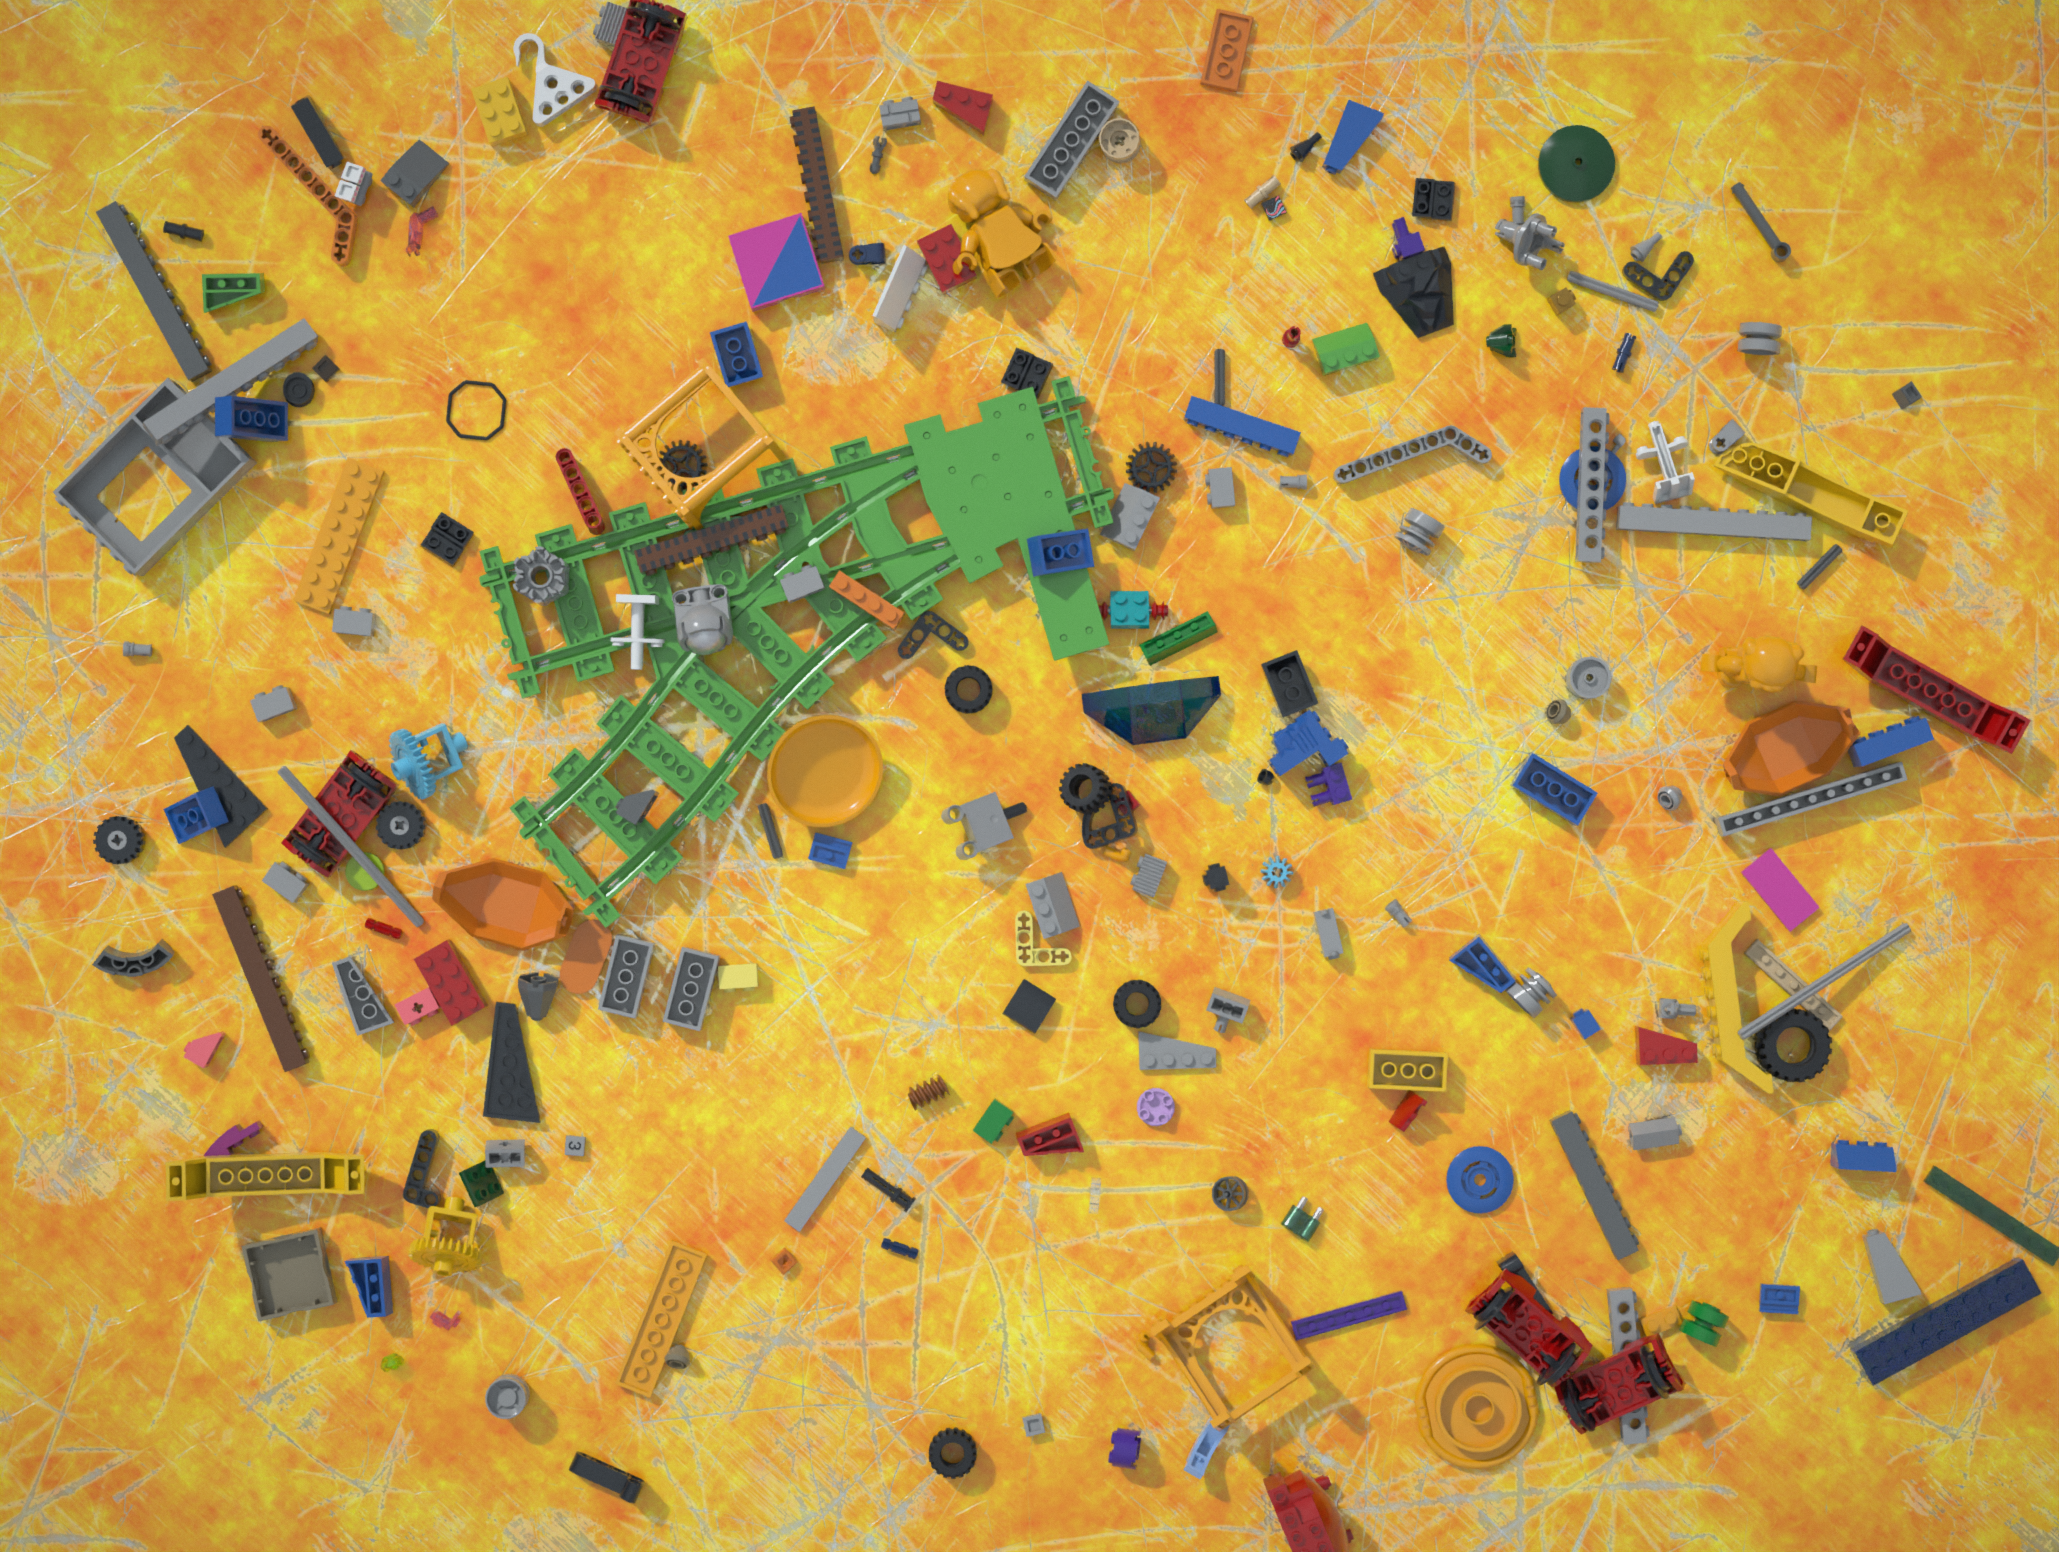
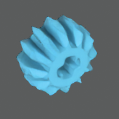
M1276 856L1275 862L1272 857H1269L1270 865L1263 862L1267 870H1260L1261 873H1267V875L1262 877V880L1269 878L1267 886H1270L1274 881V888L1278 887V882H1280L1282 887H1285L1283 880L1291 881L1286 875H1293L1292 871H1287L1292 865L1287 864L1284 866L1287 861L1286 858L1282 859L1281 863H1279L1280 856ZM1274 867L1277 869L1281 868L1282 873H1279L1281 874L1279 877L1272 875Z

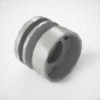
M1410 508L1404 518L1410 526L1400 525L1399 529L1405 534L1396 532L1394 537L1413 552L1429 556L1431 550L1425 545L1432 548L1435 546L1429 537L1439 538L1445 526L1429 515Z
M1528 967L1525 972L1530 978L1528 979L1521 974L1520 978L1524 984L1521 986L1514 982L1505 991L1532 1018H1535L1543 1010L1538 1002L1542 1000L1549 1004L1550 1001L1545 995L1548 994L1554 999L1557 994L1554 992L1551 984L1541 974Z

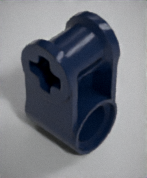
M872 243L853 246L849 251V259L855 265L886 263L885 244ZM855 251L863 254L859 260L856 259V256H852L855 255Z

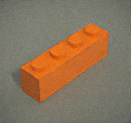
M840 570L829 585L831 590L894 631L905 616L903 611Z

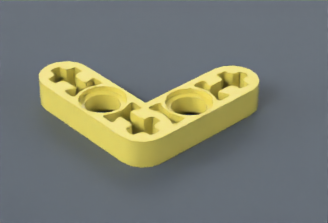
M1026 910L1017 913L1015 917L1016 960L1020 965H1067L1071 961V952L1066 948H1033L1032 915ZM1023 913L1026 914V917L1030 918L1029 921H1026V927L1030 926V931L1025 929L1018 931V926L1022 927V921H1018V917H1021ZM1024 932L1030 936L1029 942L1025 944L1019 941V935ZM1030 945L1031 949H1026V954L1030 955V959L1023 963V960L1019 959V956L1023 954V949L1018 950V946L1026 947ZM1045 951L1049 954L1050 957L1047 962H1041L1038 959L1040 952ZM1051 951H1056L1055 955H1060L1061 951H1065V954L1069 955V957L1065 959V962H1061L1060 958H1055L1056 962L1052 963Z

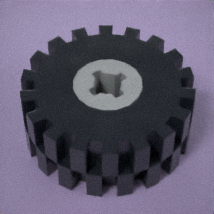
M402 801L393 802L390 805H386L379 812L380 815L376 819V830L379 833L377 835L390 848H412L425 835L426 818L423 817V812L414 804Z
M113 816L102 821V824L97 826L98 830L94 832V836H96L95 840H93V844H96L94 849L96 852H99L98 856L104 858L106 862L112 864L130 863L133 859L139 857V853L143 852L142 846L145 845V841H143L145 833L141 831L143 828L141 825H137V821L129 817Z

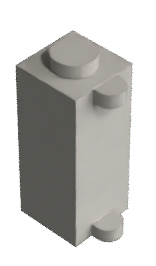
M1333 908L1313 912L1323 957H1328L1329 960L1340 958L1339 954L1343 953V948Z
M1675 1117L1629 1123L1628 1126L1629 1139L1633 1150L1679 1144V1136H1682L1681 1126L1676 1123Z

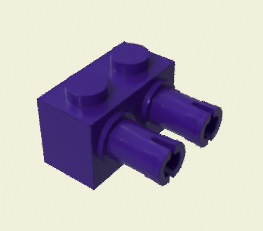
M1404 217L1394 220L1392 227L1397 239L1393 244L1394 248H1392L1394 258L1402 261L1423 253L1425 248L1419 232L1409 233Z
M1342 763L1321 768V773L1305 777L1306 782L1313 781L1307 784L1308 789L1321 784L1327 786V791L1310 795L1311 800L1318 799V801L1312 802L1313 807L1328 802L1336 805L1352 800Z

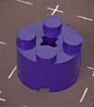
M1118 1428L1117 1431L1114 1430L1111 1437V1444H1114V1449L1109 1453L1108 1463H1112L1113 1467L1136 1470L1137 1465L1134 1463L1139 1458L1141 1438H1137V1436L1141 1435V1431Z

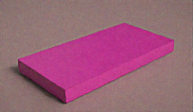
M1769 848L1741 871V874L1789 932L1820 908L1772 848Z

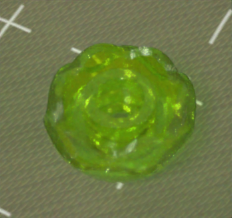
M397 1353L387 1355L381 1361V1370L386 1373L390 1369L397 1370L400 1365H404V1359Z

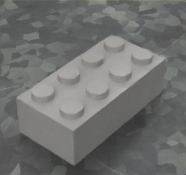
M616 934L598 1010L634 1019L638 1017L656 943Z
M685 946L681 948L663 1022L697 1031L702 1030L720 955Z

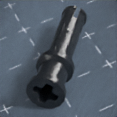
M868 1167L861 1176V1178L890 1197V1202H895L904 1208V1212L908 1211L916 1199L904 1193L901 1187H894Z

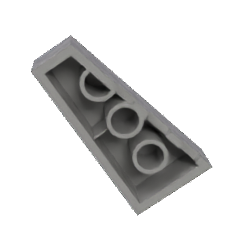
M351 956L332 963L357 1036L395 1023Z

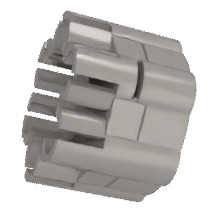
M538 546L535 547V551L532 550L530 552V555L521 556V558L517 557L514 560L513 564L516 566L514 568L517 576L514 579L515 584H513V587L517 592L533 600L538 605L547 606L569 592L570 567L563 559L551 554L544 547ZM548 570L550 574L549 580L543 585H538L535 580L537 572Z

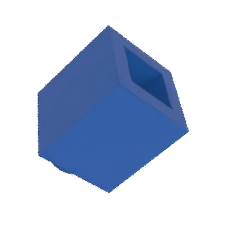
M1580 1008L1570 1018L1582 1039H1586L1601 1030L1588 1009L1583 1010V1008Z

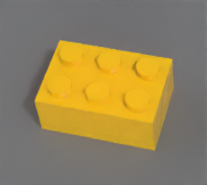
M508 77L471 88L488 142L492 147L528 136L511 81Z

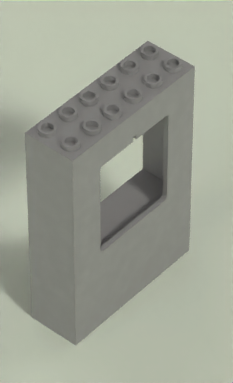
M167 378L53 491L57 496L55 500L61 506L69 508L70 511L68 513L75 520L83 522L82 527L88 533L96 535V541L102 547L110 549L111 552L109 554L115 560L123 562L125 564L123 568L129 574L135 576H144L257 464L233 438L215 436V420L209 414L204 415L205 418L199 423L194 422L189 425V428L182 434L177 433L172 436V440L164 445L161 443L157 446L144 429L143 422L187 394L177 382L170 378ZM145 447H149L191 489V493L143 541H140L121 521L115 522L118 518L97 498V495Z

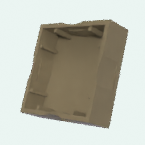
M321 1227L251 1242L241 1246L247 1273L252 1283V1296L258 1322L285 1316L296 1311H308L326 1307L338 1302Z

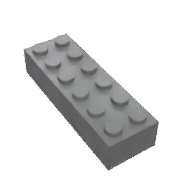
M1087 80L1025 174L1024 181L1057 201L1099 137L1102 127L1111 119L1119 107L1120 101Z

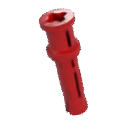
M1292 326L1285 331L1282 337V343L1285 347L1293 348L1299 343L1301 334L1299 327L1295 328V326Z

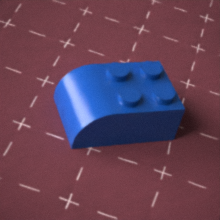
M747 321L710 332L723 379L728 387L763 377Z

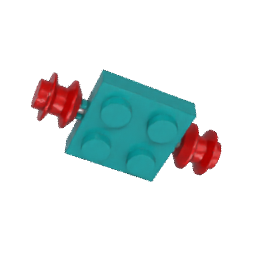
M1110 591V606L1108 607L1105 601L1102 605H1098L1103 620H1106L1108 613L1111 615V629H1149V614L1152 613L1154 620H1156L1157 616H1161L1163 620L1164 616H1168V605H1164V601L1161 605H1157L1156 601H1154L1151 609V606H1149V591Z

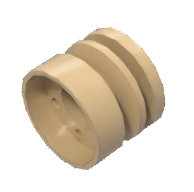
M1123 118L1112 119L1100 131L1099 143L1104 155L1110 161L1118 164L1127 163L1133 160L1139 153L1141 147L1139 132L1136 126L1129 120ZM1118 139H1120L1121 141L1124 140L1123 146H1121L1120 144L1117 145Z

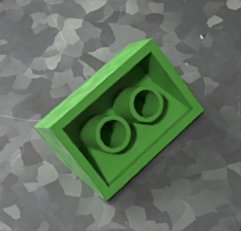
M1367 323L1312 339L1323 376L1368 363L1380 357L1375 339Z

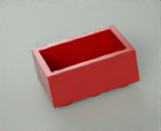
M952 224L917 240V244L942 295L977 279L975 271L969 269V265L966 262H961L963 269L958 275L953 271V263L961 255V242Z

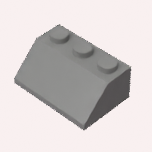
M1125 483L1111 511L1114 523L1104 526L1100 535L1135 551L1160 498L1143 489Z
M1062 872L1026 884L1043 939L1080 927Z

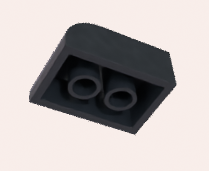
M1297 650L1261 664L1281 718L1318 704Z

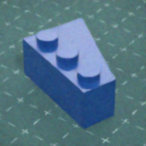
M1480 934L1449 957L1450 962L1455 963L1500 993L1516 981V977Z
M389 1256L351 1258L344 1261L352 1275L353 1284L355 1283L359 1292L358 1296L367 1318L386 1317L393 1314Z

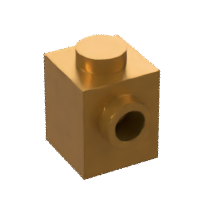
M1567 287L1547 299L1556 316L1576 304L1574 293L1572 290L1568 291Z

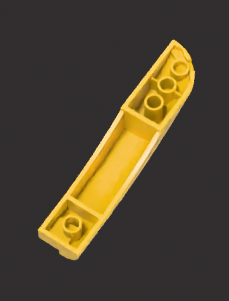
M1743 443L1731 449L1729 448L1719 456L1714 464V467L1779 502L1802 513H1807V515L1852 535L1872 543L1877 542L1889 548H1893L1908 514V510L1853 488L1814 469L1799 459L1761 444Z

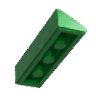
M1207 611L1139 646L1148 664L1151 666L1216 634L1218 631Z

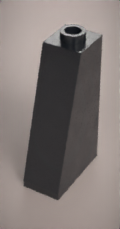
M310 95L291 105L292 110L326 168L331 166L333 169L342 164L341 160L344 156Z

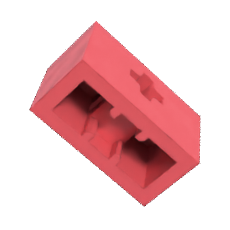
M430 987L394 1004L404 1025L410 1023L411 1026L421 1022L420 1018L425 1015L429 1018L439 1013L437 1009L441 1008ZM417 1003H418L419 1005H420V1004L423 1005V1008H421V1011H420V1010H418V1011L415 1010V1007H417Z

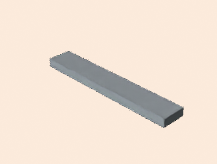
M850 1126L784 1221L797 1231H801L866 1139L863 1134Z

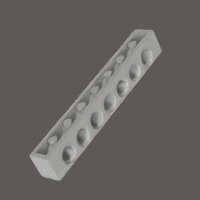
M1583 407L1581 409L1575 562L1600 563L1605 555V549L1602 547V540L1605 539V528H1602V522L1606 519V509H1603V501H1606L1607 490H1604V482H1607V471H1604L1605 463L1608 462V451H1605V444L1609 442V432H1606V425H1609L1610 420L1607 408ZM1592 423L1599 425L1598 433L1591 431L1590 426ZM1591 442L1598 444L1599 450L1597 452L1591 451ZM1591 461L1598 464L1597 471L1590 470L1589 463ZM1590 480H1593L1597 483V489L1595 491L1589 489L1588 483ZM1589 500L1596 502L1597 507L1595 510H1591L1588 507ZM1588 519H1593L1596 522L1594 529H1590L1587 526ZM1588 538L1594 539V548H1589L1586 545Z
M1630 1287L1606 1289L1613 1355L1623 1351L1622 1346L1625 1342H1634L1640 1339V1332L1636 1330V1322L1639 1320L1637 1310L1634 1311V1303L1637 1302L1636 1292ZM1622 1303H1626L1628 1306L1627 1310L1623 1313L1619 1312V1306ZM1628 1322L1629 1329L1626 1332H1622L1620 1329L1621 1325ZM1646 1406L1619 1417L1621 1442L1624 1445L1647 1443V1437L1650 1436L1648 1425H1645V1418H1648ZM1637 1418L1639 1420L1638 1425L1630 1427V1421Z

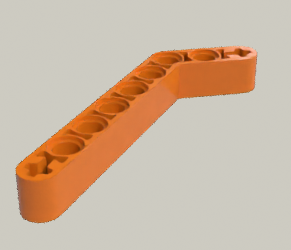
M271 126L261 127L258 131L259 139L337 220L331 259L338 266H347L352 258L358 222L357 216L340 198L335 197L334 191ZM269 133L276 141L272 143L265 134ZM282 145L286 146L285 152L278 154V148ZM294 159H298L299 165L291 168V162ZM312 173V179L305 182V174ZM325 187V193L321 196L317 195L318 188ZM333 201H338V207L334 210L330 209V204ZM346 215L352 216V220L349 223L343 222V218ZM347 233L349 235L348 240L341 242V235ZM338 255H345V258H341V260L337 258Z

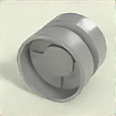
M504 1374L498 1377L486 1391L485 1403L489 1412L500 1419H511L517 1416L529 1401L530 1390L528 1384L522 1377L515 1374Z

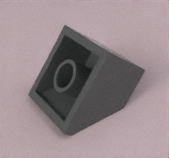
M648 790L625 796L624 799L621 798L615 807L617 809L616 814L640 826L660 793L655 790Z

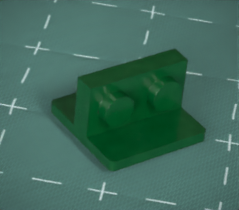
M485 1160L459 1172L474 1207H479L504 1194L493 1168H486Z

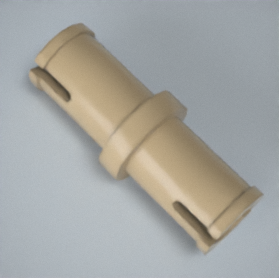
M1272 175L1270 179L1263 185H1258L1256 187L1257 190L1244 199L1245 203L1253 209L1264 198L1267 199L1268 195L1280 186L1281 183Z

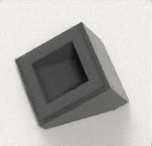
M1912 381L1892 393L1901 409L1910 406L1922 397Z

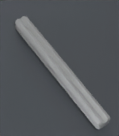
M1570 271L1567 277L1569 282L1653 312L1657 310L1659 305L1658 301L1574 271Z

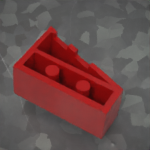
M1069 1112L1016 1133L1024 1156L1084 1152Z

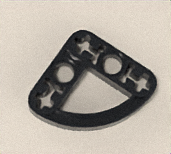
M1113 783L1111 784L1112 787H1109L1112 794L1108 796L1117 823L1092 831V821L1095 812L1092 811V814L1084 813L1082 838L1087 848L1098 849L1133 837L1137 833V822L1127 790L1122 784ZM1115 787L1121 789L1119 797L1120 799H1125V801L1115 803V801H1119L1118 796L1113 795ZM1121 805H1125L1128 810L1123 816L1118 813V808ZM1121 819H1127L1128 825L1133 826V828L1130 829V833L1128 831H1124V828H1126L1127 825L1125 821L1121 822ZM1109 829L1115 831V837L1112 840L1106 837V832ZM1091 836L1095 838L1101 836L1104 840V843H1102L1103 841L1100 839L1095 841V845H1093L1092 843H1089V840H1091Z

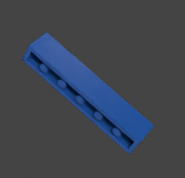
M1191 396L1184 416V420H1187L1188 425L1197 427L1199 424L1205 426L1206 431L1216 433V430L1223 432L1224 437L1230 439L1237 437L1241 439L1242 443L1248 445L1255 443L1260 445V449L1270 451V449L1278 451L1277 454L1283 457L1293 456L1301 434L1299 431Z

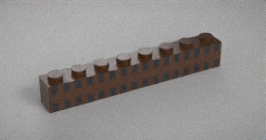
M815 106L792 110L793 116H790L791 127L796 129L797 135H793L795 147L799 146L800 154H797L798 164L803 166L804 171L800 175L802 184H806L807 187L804 196L806 203H810L811 208L807 212L809 222L813 221L814 229H811L813 241L817 240L818 248H815L816 259H820L822 264L844 260Z
M781 504L635 550L634 553L640 573L651 576L657 574L659 569L664 568L665 571L676 568L675 564L682 562L683 565L694 562V558H709L713 556L712 553L717 551L725 553L736 545L744 547L750 544L749 541L755 539L759 542L768 539V535L774 533L775 536L785 534L786 530L790 528Z

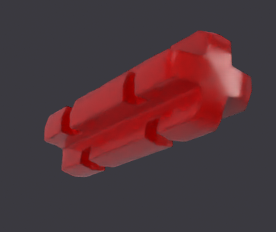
M367 918L365 922V928L374 929V931L387 936L391 935L392 938L400 939L402 935V929L393 928V926L380 921L376 922L374 919Z

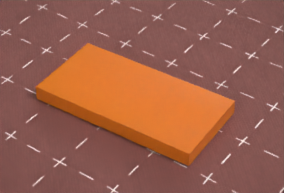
M1216 9L1200 81L1201 85L1233 92L1238 91L1253 24V16Z

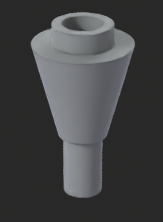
M1657 232L1650 239L1630 248L1632 258L1643 262L1654 247V244L1662 238V235Z

